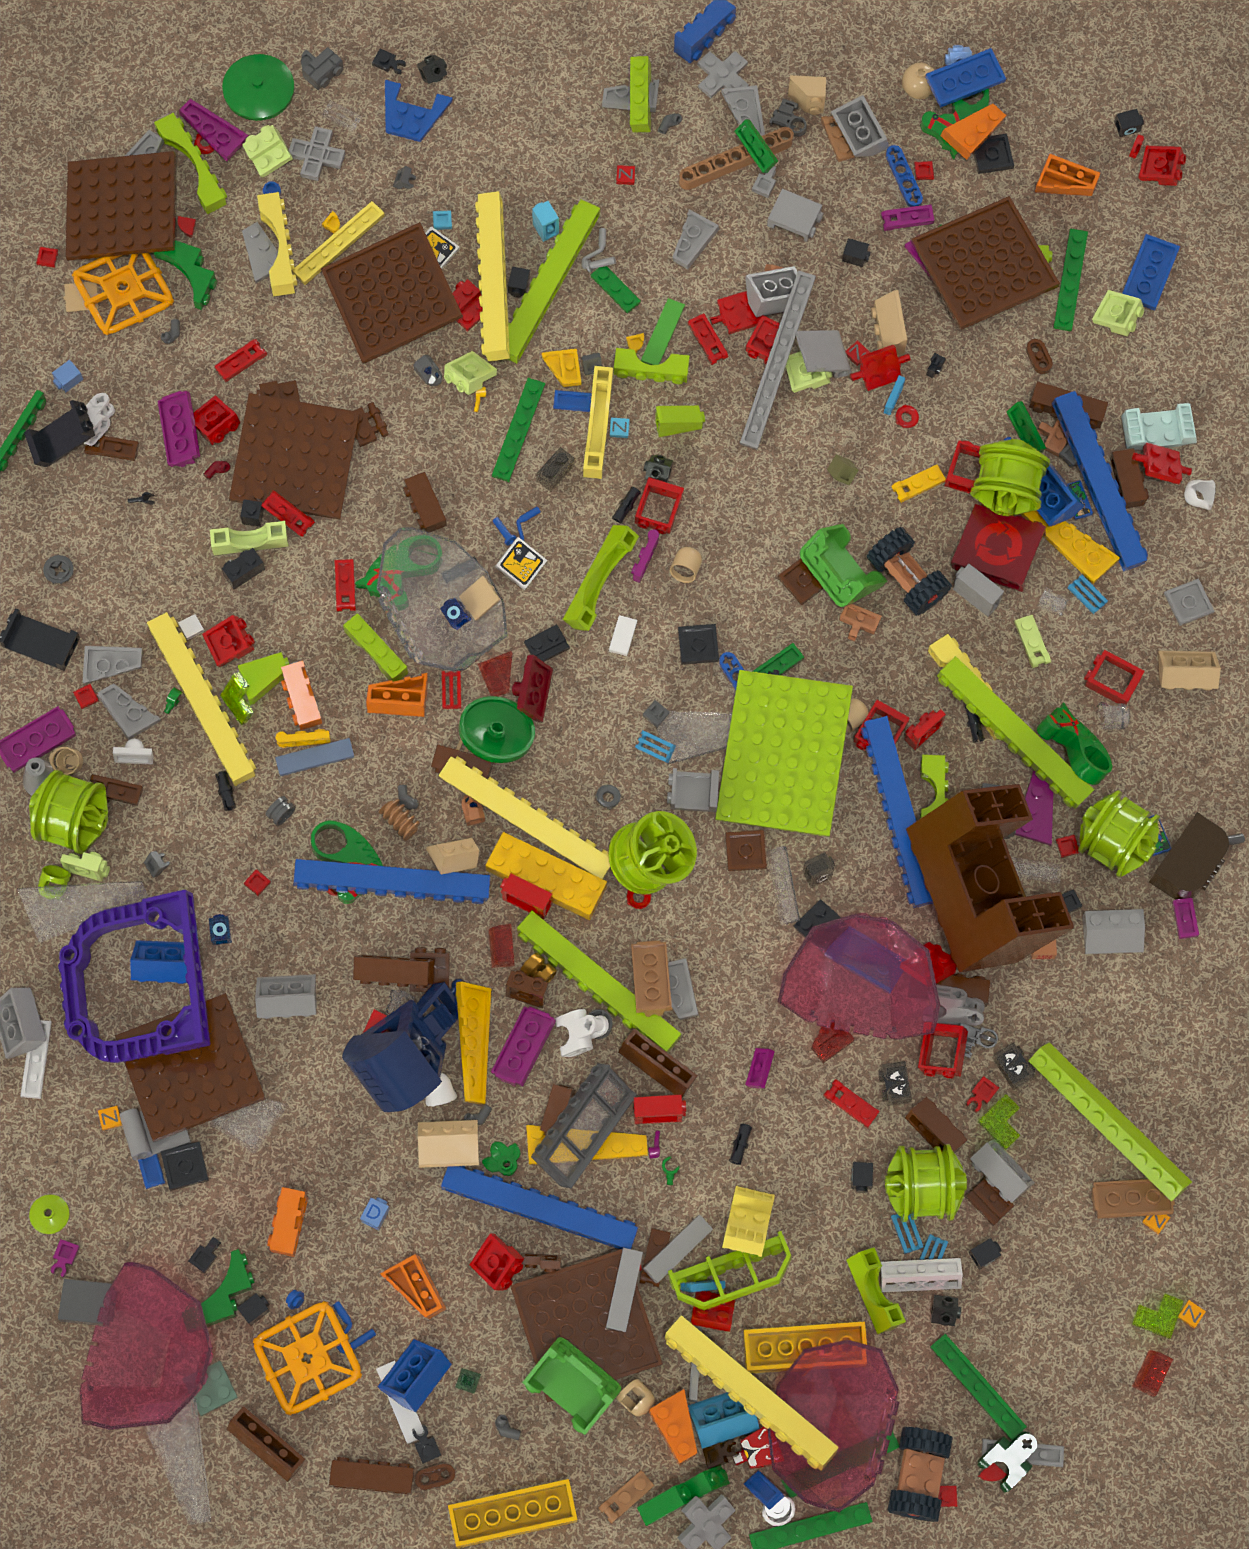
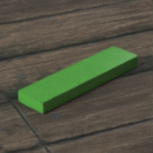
M667 299L641 361L648 365H659L685 308V304Z

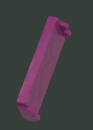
M187 390L183 392L178 391L158 400L167 463L170 467H185L186 464H194L195 458L200 457L190 392Z
M59 706L1 739L0 756L7 768L10 767L12 772L15 773L25 767L30 759L40 758L77 736L73 730L74 726L63 709L60 710Z
M524 1006L491 1073L501 1081L509 1083L514 1087L517 1084L523 1087L556 1020L550 1017L548 1013Z

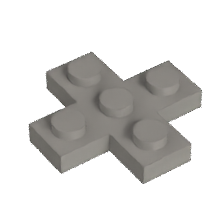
M709 51L697 62V65L708 74L698 85V88L709 98L715 96L722 88L749 86L747 82L737 75L748 65V61L736 51L723 62Z
M315 127L310 142L292 139L289 148L292 158L304 161L300 173L301 177L318 181L323 165L341 169L345 150L329 147L333 135L332 130Z
M722 1494L708 1508L695 1496L681 1510L691 1522L677 1537L686 1549H697L705 1540L713 1549H721L731 1539V1536L721 1524L736 1510Z

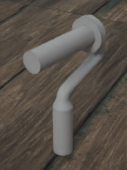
M605 228L599 229L600 248L582 258V267L587 269L589 273L593 272L595 268L616 264L615 257L593 262L588 260L603 252L606 246Z

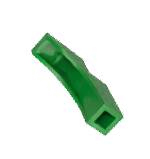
M175 240V250L154 252L155 258L175 266L189 280L193 288L195 308L202 310L204 305L207 306L210 300L209 293L211 289L214 290L216 288L217 279L214 271L201 267L204 262L201 249Z
M239 1249L231 1251L227 1275L216 1292L201 1304L182 1311L190 1333L236 1317L237 1305L235 1299L231 1300L230 1297L253 1290L251 1284L255 1283L251 1272L247 1273L245 1265H248L245 1253L241 1254Z
M721 1466L703 1471L686 1482L666 1490L640 1505L637 1509L646 1526L654 1524L685 1507L695 1496L700 1499L729 1485L728 1475Z

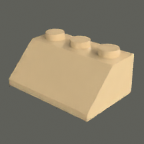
M894 290L875 300L874 307L871 308L872 319H876L874 332L875 335L879 336L877 349L894 345L897 356L905 353L907 335L899 291Z
M1158 651L1161 688L1169 690L1174 688H1184L1186 690L1194 688L1212 690L1219 688L1221 668L1215 652Z
M478 1120L418 1122L419 1168L479 1165Z

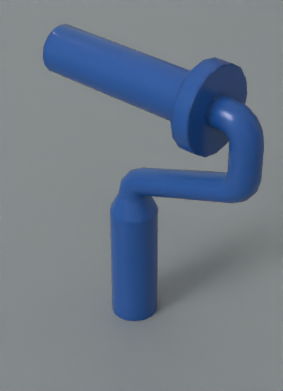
M537 506L521 515L516 521L520 539L523 541L524 535L521 522H526L541 513ZM499 517L494 518L492 522L506 539L504 543L509 546L517 537L510 534Z
M338 1301L333 1304V1307L342 1321L347 1324L344 1333L347 1334L352 1328L351 1318ZM370 1329L350 1343L352 1350H355L376 1336L374 1330ZM337 1346L339 1352L345 1354L342 1346Z

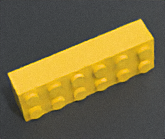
M505 832L500 836L486 863L487 872L502 879L508 878L510 873L551 892L554 904L589 921L607 888V881Z
M865 1322L743 1331L745 1368L750 1373L866 1366L869 1362Z
M569 1479L448 1505L456 1548L577 1522Z

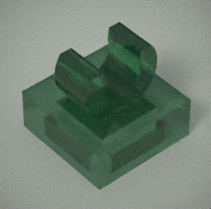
M462 1368L455 1388L475 1394L481 1374Z

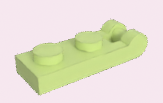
M1033 615L1015 620L1014 623L1031 667L1036 668L1039 664L1051 663L1050 655L1045 648ZM1040 652L1041 656L1036 657L1034 655L1035 653Z

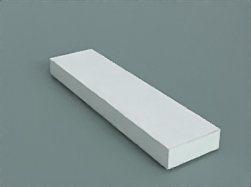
M40 1020L46 1041L36 1050L26 1054L21 1097L41 1099L51 1021Z
M395 1361L376 1369L381 1382L394 1366ZM388 1396L407 1444L417 1441L418 1439L412 1434V1429H415L417 1434H422L424 1431L417 1413L402 1407Z

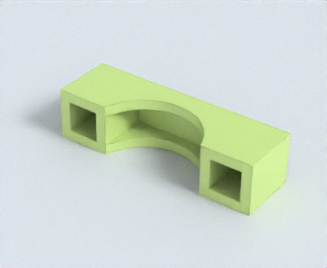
M285 521L266 523L263 527L251 531H236L230 528L210 530L211 547L214 555L238 553L252 548L254 550L289 547Z

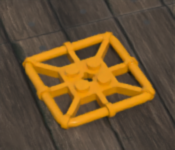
M142 253L150 271L139 276L134 270L139 254H132L128 265L117 270L112 260L120 256L101 257L73 271L72 277L84 300V305L89 309L103 334L109 335L137 322L142 323L144 319L173 305L172 293L161 275L162 271L156 266L150 253ZM105 263L111 273L102 277L86 273ZM152 277L155 278L164 295L145 290L142 282ZM81 280L100 284L104 292L91 298ZM123 284L124 286L127 285L128 287H126V290L122 291L119 290L120 285ZM146 297L162 303L140 313L134 302ZM108 298L112 308L106 323H104L95 304ZM130 305L135 316L112 326L117 310Z
M323 1301L322 1303L314 1304L292 1317L289 1315L284 1321L261 1332L253 1339L252 1343H254L255 1352L266 1374L265 1379L267 1382H270L280 1406L287 1415L291 1416L292 1414L299 1413L322 1400L327 1401L330 1399V1396L351 1386L362 1377L360 1364L348 1341V1334L344 1333L329 1302ZM320 1311L313 1332L302 1338L295 1324ZM327 1314L338 1338L324 1345L320 1331ZM290 1327L296 1340L284 1348L264 1341ZM342 1345L353 1370L333 1364L328 1351ZM262 1346L282 1352L288 1365L273 1372ZM305 1353L308 1355L312 1354L313 1356L309 1364L306 1361L303 1362ZM331 1369L351 1375L328 1389L325 1388L320 1378V1375ZM291 1371L296 1384L288 1403L277 1378ZM314 1379L320 1393L296 1405L302 1385Z

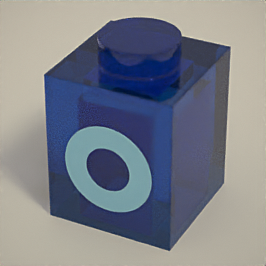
M457 598L448 599L444 602V606L440 608L451 627L456 630L472 620L461 601Z
M224 914L214 915L213 918H209L212 945L232 943L229 917Z

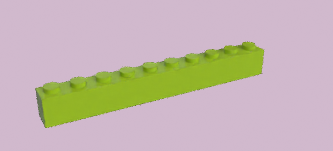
M580 199L578 205L575 204L573 206L570 219H566L564 222V230L561 234L557 235L554 242L555 246L553 249H549L545 264L542 263L540 265L537 278L532 279L529 292L525 293L522 297V305L520 308H516L513 314V321L508 323L510 359L508 360L518 364L600 217V208Z
M956 656L937 675L939 682L944 687L948 686L953 691L954 697L962 700L971 713H976L980 717L981 723L986 727H990L999 740H1004L1008 744V749L1014 754L1017 753L1027 767H1032L1036 771V776L1042 781L1045 780L1055 794L1062 796L1064 803L1068 807L1076 809L1094 791L1088 783L1080 779L1050 746Z
M531 911L517 927V936L524 943H531L533 945L532 949L540 955L544 954L548 958L547 961L553 967H560L563 970L562 974L569 980L573 978L577 981V986L583 992L589 991L593 995L592 999L600 1005L603 1003L608 1007L607 1011L612 1016L616 1017L618 1015L623 1019L622 1023L628 1029H636L667 1053L681 1039V1033L661 1016L654 1014L646 1017L644 1012L636 1013L635 995L536 913Z
M1050 1042L1040 1047L1031 1057L1029 1062L1171 1202L1179 1197L1192 1183L1173 1162Z

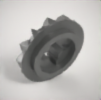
M55 555L45 562L43 572L47 580L53 584L59 583L62 585L63 582L69 581V578L73 575L74 567L71 560L66 556ZM62 565L61 568L64 572H59L56 576V571L53 568H59Z

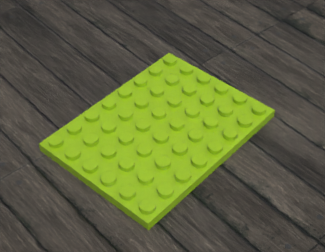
M739 670L715 820L830 837L853 686Z

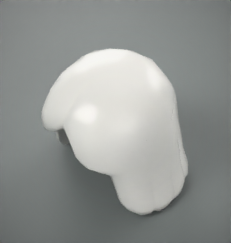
M1213 480L1190 481L1186 485L1184 492L1186 502L1195 507L1211 510L1215 497V482ZM1196 490L1202 493L1204 500L1197 498Z
M441 1073L440 1079L442 1082L426 1097L427 1106L433 1107L446 1104L457 1098V1093L453 1089L447 1075Z
M783 1494L784 1498L772 1509L769 1510L763 1505V1517L772 1526L787 1524L795 1515L794 1501L785 1494Z

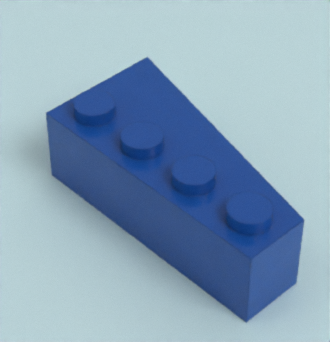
M713 0L705 7L704 14L698 13L692 24L688 22L684 26L682 33L678 31L675 34L674 52L690 64L694 60L697 61L701 57L702 51L705 48L708 49L713 44V39L716 36L722 35L725 26L728 23L732 24L734 22L736 7L727 0Z

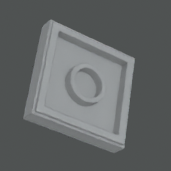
M1199 578L1164 592L1179 626L1214 613V609Z

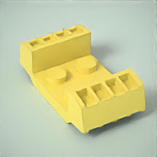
M736 1186L722 1248H729L762 1257L775 1197L774 1194Z

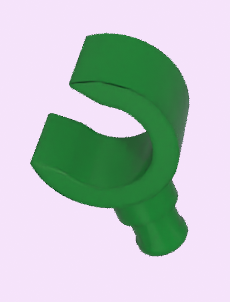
M174 687L170 691L166 699L165 713L169 714L173 707L178 705L180 702L178 697L183 693L181 690Z
M671 1156L665 1158L662 1162V1170L666 1174L667 1185H673L674 1175L679 1171L680 1167L678 1166L674 1171H668L665 1168V1164L671 1159Z

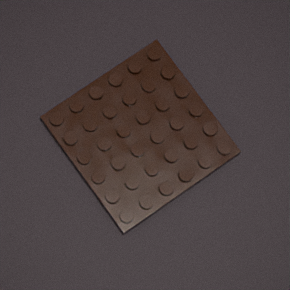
M174 151L68 162L67 261L175 250L176 154Z
M1010 196L911 239L912 245L960 330L1060 286V282Z
M420 222L321 268L363 364L463 317Z
M249 393L229 501L243 503L245 499L263 503L274 490L304 514L340 520L359 412Z
M226 993L205 1001L210 1046L168 1055L158 1054L124 1062L153 1143L266 1099ZM181 1010L117 1034L115 1038L118 1041L156 1032L157 1026L162 1021L172 1022ZM171 1028L168 1030L167 1036L171 1034Z
M623 1249L556 1270V1272H550L510 1285L535 1366L559 1337L568 1340L615 1380L663 1365L637 1283L626 1332L606 1328ZM544 1393L547 1403L554 1401Z

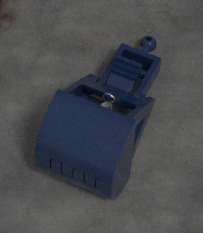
M455 979L451 984V989L448 988L445 982L434 983L417 1004L414 1000L407 1001L363 1034L353 1036L347 1043L342 1058L381 1111L399 1112L406 1110L422 1101L441 1084L442 1080L440 1077L446 1050V1043L441 1038L458 1019V1006L455 997L456 982H464L462 979ZM433 1005L435 1010L424 1017L423 1014ZM385 1029L389 1030V1032L381 1033Z

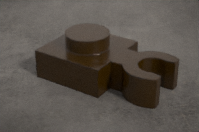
M728 1441L725 1445L717 1443L702 1449L707 1468L712 1469L729 1463L727 1457H737L739 1452H731V1447L736 1445V1442Z

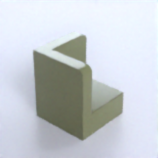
M838 454L835 455L827 468L835 480L849 486L859 471L851 460Z

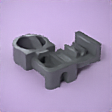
M783 98L779 109H775L773 112L770 126L775 124L781 127H789L792 129L794 136L797 137L804 135L807 131L805 119L795 116L793 113L794 109L799 108L798 103ZM795 122H802L804 128H800V131H794L793 129L796 126L793 124Z
M964 1023L960 1024V1026H964L968 1030L964 1056L971 1058L972 1053L970 1051L972 1046L975 1047V1040L976 1044L984 1048H992L996 1045L998 1036L992 1029L981 1027L980 1030ZM984 1031L991 1032L995 1035L996 1039L983 1035L982 1033ZM980 1038L991 1041L994 1044L989 1046L984 1045L981 1042Z

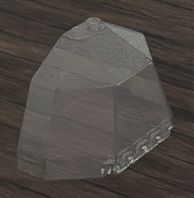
M414 527L399 528L383 543L377 590L380 594L378 601L383 611L388 612L386 616L391 626L397 628L395 633L401 644H405L403 648L409 659L413 658L414 662L420 665L449 671H462L481 659L508 636L505 603L488 572L456 541ZM485 576L490 585L494 586V591L501 600L476 621L470 612L465 610L466 606L459 596L480 577ZM452 606H456L460 610V615L456 619H451L447 615L448 609ZM453 609L450 613L452 616H455L457 611Z

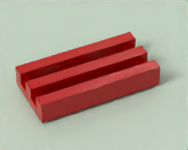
M441 671L442 709H461V671H449L447 673ZM457 676V705H454L453 677ZM446 677H449L450 705H446Z

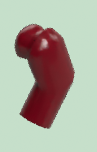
M214 461L203 475L210 480L216 473H227L231 466L227 461Z

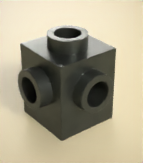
M429 55L424 58V61L416 64L422 79L428 84L439 82L443 79V76L447 75V65L444 59L436 55Z
M652 455L650 460H646L644 465L645 479L650 477L667 483L670 478L673 460L666 459L662 455Z
M934 1295L931 1323L955 1326L956 1318L960 1319L961 1316L958 1298Z

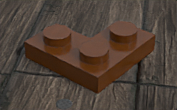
M521 1253V1256L524 1258L522 1264H525L526 1268H537V1265H540V1268L544 1269L545 1272H556V1269L561 1268L562 1255Z

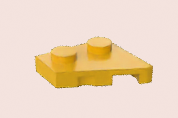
M577 349L542 353V359L563 387L581 385Z

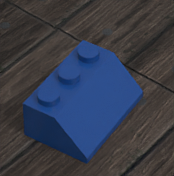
M1050 464L1046 468V475L1041 479L1039 490L1042 493L1040 498L1042 504L1041 508L1037 511L1051 527L1071 519L1085 505L1055 467Z
M136 940L130 959L131 980L138 982L187 983L185 978L187 966L183 960V955L185 954L184 942Z
M414 1339L379 1384L378 1388L402 1407L416 1413L452 1364L441 1350Z

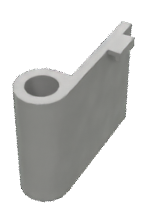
M838 330L795 332L807 372H833L835 378L848 376L851 373L849 361Z
M129 1109L119 1115L133 1160L145 1159L154 1154H160L161 1151L191 1143L187 1130L153 1143L142 1111Z

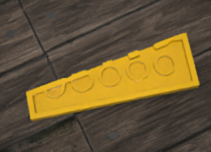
M1037 510L1020 514L1028 521H1038L1046 526V536L1043 537L1092 584L1120 559L1119 556L1109 549L1093 541L1090 536L1077 530V527L1073 524L1063 521L1050 527Z
M460 981L456 982V997L465 1102L482 1105L486 1101L491 988Z
M526 1125L529 1165L537 1164L531 1156L535 1152L536 1146L545 1138L544 1131L540 1130L541 1126ZM570 1129L566 1136L582 1150L587 1149L591 1144L590 1136L594 1133L598 1134L599 1131ZM611 1132L592 1160L648 1156L646 1135ZM562 1142L549 1159L552 1163L579 1161Z

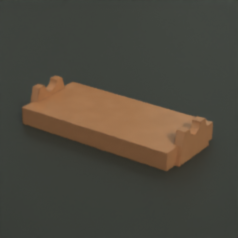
M646 941L631 944L636 1013L644 1012L646 1017H650L654 1014L662 1016L665 1011H672L666 942Z
M1149 1179L1093 1183V1212H1097L1098 1219L1173 1214L1174 1200L1171 1202Z

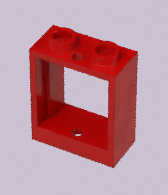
M958 440L945 481V487L970 494L971 488L975 487V481L953 475L960 453L980 458L979 449L981 446L973 445L970 441Z
M648 477L635 515V524L643 529H655L659 534H670L684 495V488ZM650 492L676 499L668 524L642 516Z
M1104 650L1102 655L1097 654L1093 662L1096 665L1093 671L1089 669L1084 678L1087 681L1085 687L1126 707L1145 671ZM1104 660L1134 675L1124 694L1094 680Z
M876 700L864 722L872 720L875 714L882 717L887 716L889 721L900 726L893 738L896 745L907 727L910 717ZM864 722L853 741L856 743L855 746L863 751L866 750V746H869L868 741L861 738V728H863Z
M511 873L501 883L500 888H502L501 893L504 901L530 913L533 911L540 918L545 919L553 904L551 892Z
M925 1023L918 1068L924 1075L935 1077V1074L949 1079H953L954 1076L961 1077L968 1030L960 1025ZM934 1036L958 1038L953 1068L929 1066Z
M682 1095L634 1097V1125L682 1122V1117L686 1116V1100H682Z

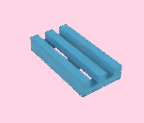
M898 376L885 405L884 413L889 416L904 387L905 377Z
M1080 575L1078 579L1068 586V589L1093 614L1108 602L1083 575ZM1080 582H1082L1101 601V603ZM1075 586H1077L1097 607H1094V606L1075 588Z
M642 730V736L639 737V743L636 744L635 748L669 763L676 745ZM649 737L670 747L669 751L647 741L646 738ZM643 744L667 754L666 758L644 748Z
M898 1214L892 1215L891 1219L904 1254L922 1249L923 1244L911 1216H908V1220L918 1245H914L907 1223L901 1221L911 1247L907 1249L897 1221L900 1216Z
M929 1234L920 1260H924L931 1241H935L928 1260L934 1258L939 1244H942V1248L937 1259H942L948 1241Z
M714 1280L680 1283L681 1290L685 1292L717 1290ZM719 1280L722 1289L726 1288L725 1281Z

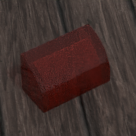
M511 924L490 928L488 932L491 967L515 966Z
M1149 1350L1132 1387L1154 1398L1158 1394L1173 1359L1162 1353Z

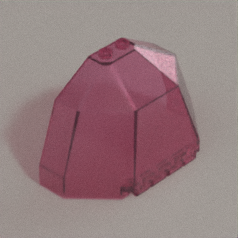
M855 913L812 927L783 973L777 1001L806 1022L814 1023L817 1021V1026L830 1028L831 1022L835 1023L834 1029L849 1032L850 1026H853V1033L869 1036L870 1030H873L872 1037L886 1039L888 1035L891 1039L896 1040L933 1034L940 1010V1001L930 951L896 922L885 917H871L866 913Z
M125 1262L105 1294L103 1300L105 1308L100 1307L97 1321L103 1323V1325H95L91 1341L98 1344L97 1346L90 1345L86 1361L91 1362L92 1366H84L81 1379L86 1381L81 1383L79 1390L82 1425L104 1430L170 1423L197 1395L203 1385L206 1384L208 1378L207 1368L213 1358L211 1353L212 1344L201 1302L155 1268L136 1262Z
M851 1340L807 1348L801 1352L777 1384L775 1394L839 1447L835 1456L821 1471L818 1468L814 1469L807 1462L808 1459L802 1454L800 1456L791 1449L792 1446L789 1443L779 1440L775 1435L776 1432L771 1428L767 1429L772 1470L807 1504L840 1512L873 1487L877 1474H882L885 1460H882L881 1457L887 1454L890 1440L886 1438L887 1435H892L895 1420L891 1418L892 1415H897L900 1404L899 1401H896L899 1388L882 1349Z

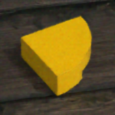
M334 211L322 223V227L333 234L340 228L339 218Z
M644 333L626 337L628 349H633L637 353L644 344Z

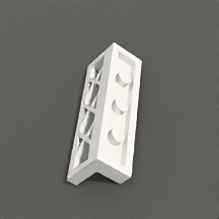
M960 1258L881 1262L882 1292L961 1289L963 1273ZM949 1280H957V1282H947V1281H949ZM895 1282L893 1285H886V1283Z

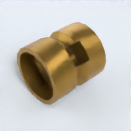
M538 952L533 954L520 969L527 976L543 978L547 983L557 973V970L551 964H545V959Z

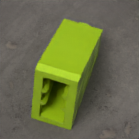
M699 405L656 406L655 423L659 437L700 430L705 422L704 412H700Z
M282 652L238 665L250 705L255 704L284 679L281 667L289 665L287 657L283 658Z

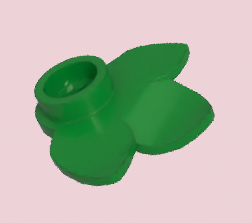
M493 1142L490 1148L491 1156L484 1158L482 1164L490 1172H500L504 1176L513 1175L517 1170V1160L521 1155L518 1145L514 1143L507 1147L502 1142ZM506 1163H510L509 1167H504Z

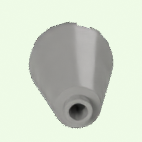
M32 758L27 762L23 775V786L31 796L48 775L54 771L50 762L40 758Z

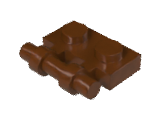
M374 402L367 405L369 412L365 413L362 407L353 410L359 412L355 438L360 447L377 441L375 434L380 432L382 437L389 435L385 421H382L380 417L381 412ZM371 418H373L376 423V425L373 427H371L368 421Z

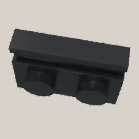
M557 624L524 641L530 655H535L543 662L570 649Z

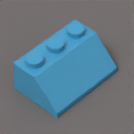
M728 1392L688 1405L689 1414L702 1448L760 1429L757 1416L748 1414L744 1409V1405L739 1401H733L728 1396Z

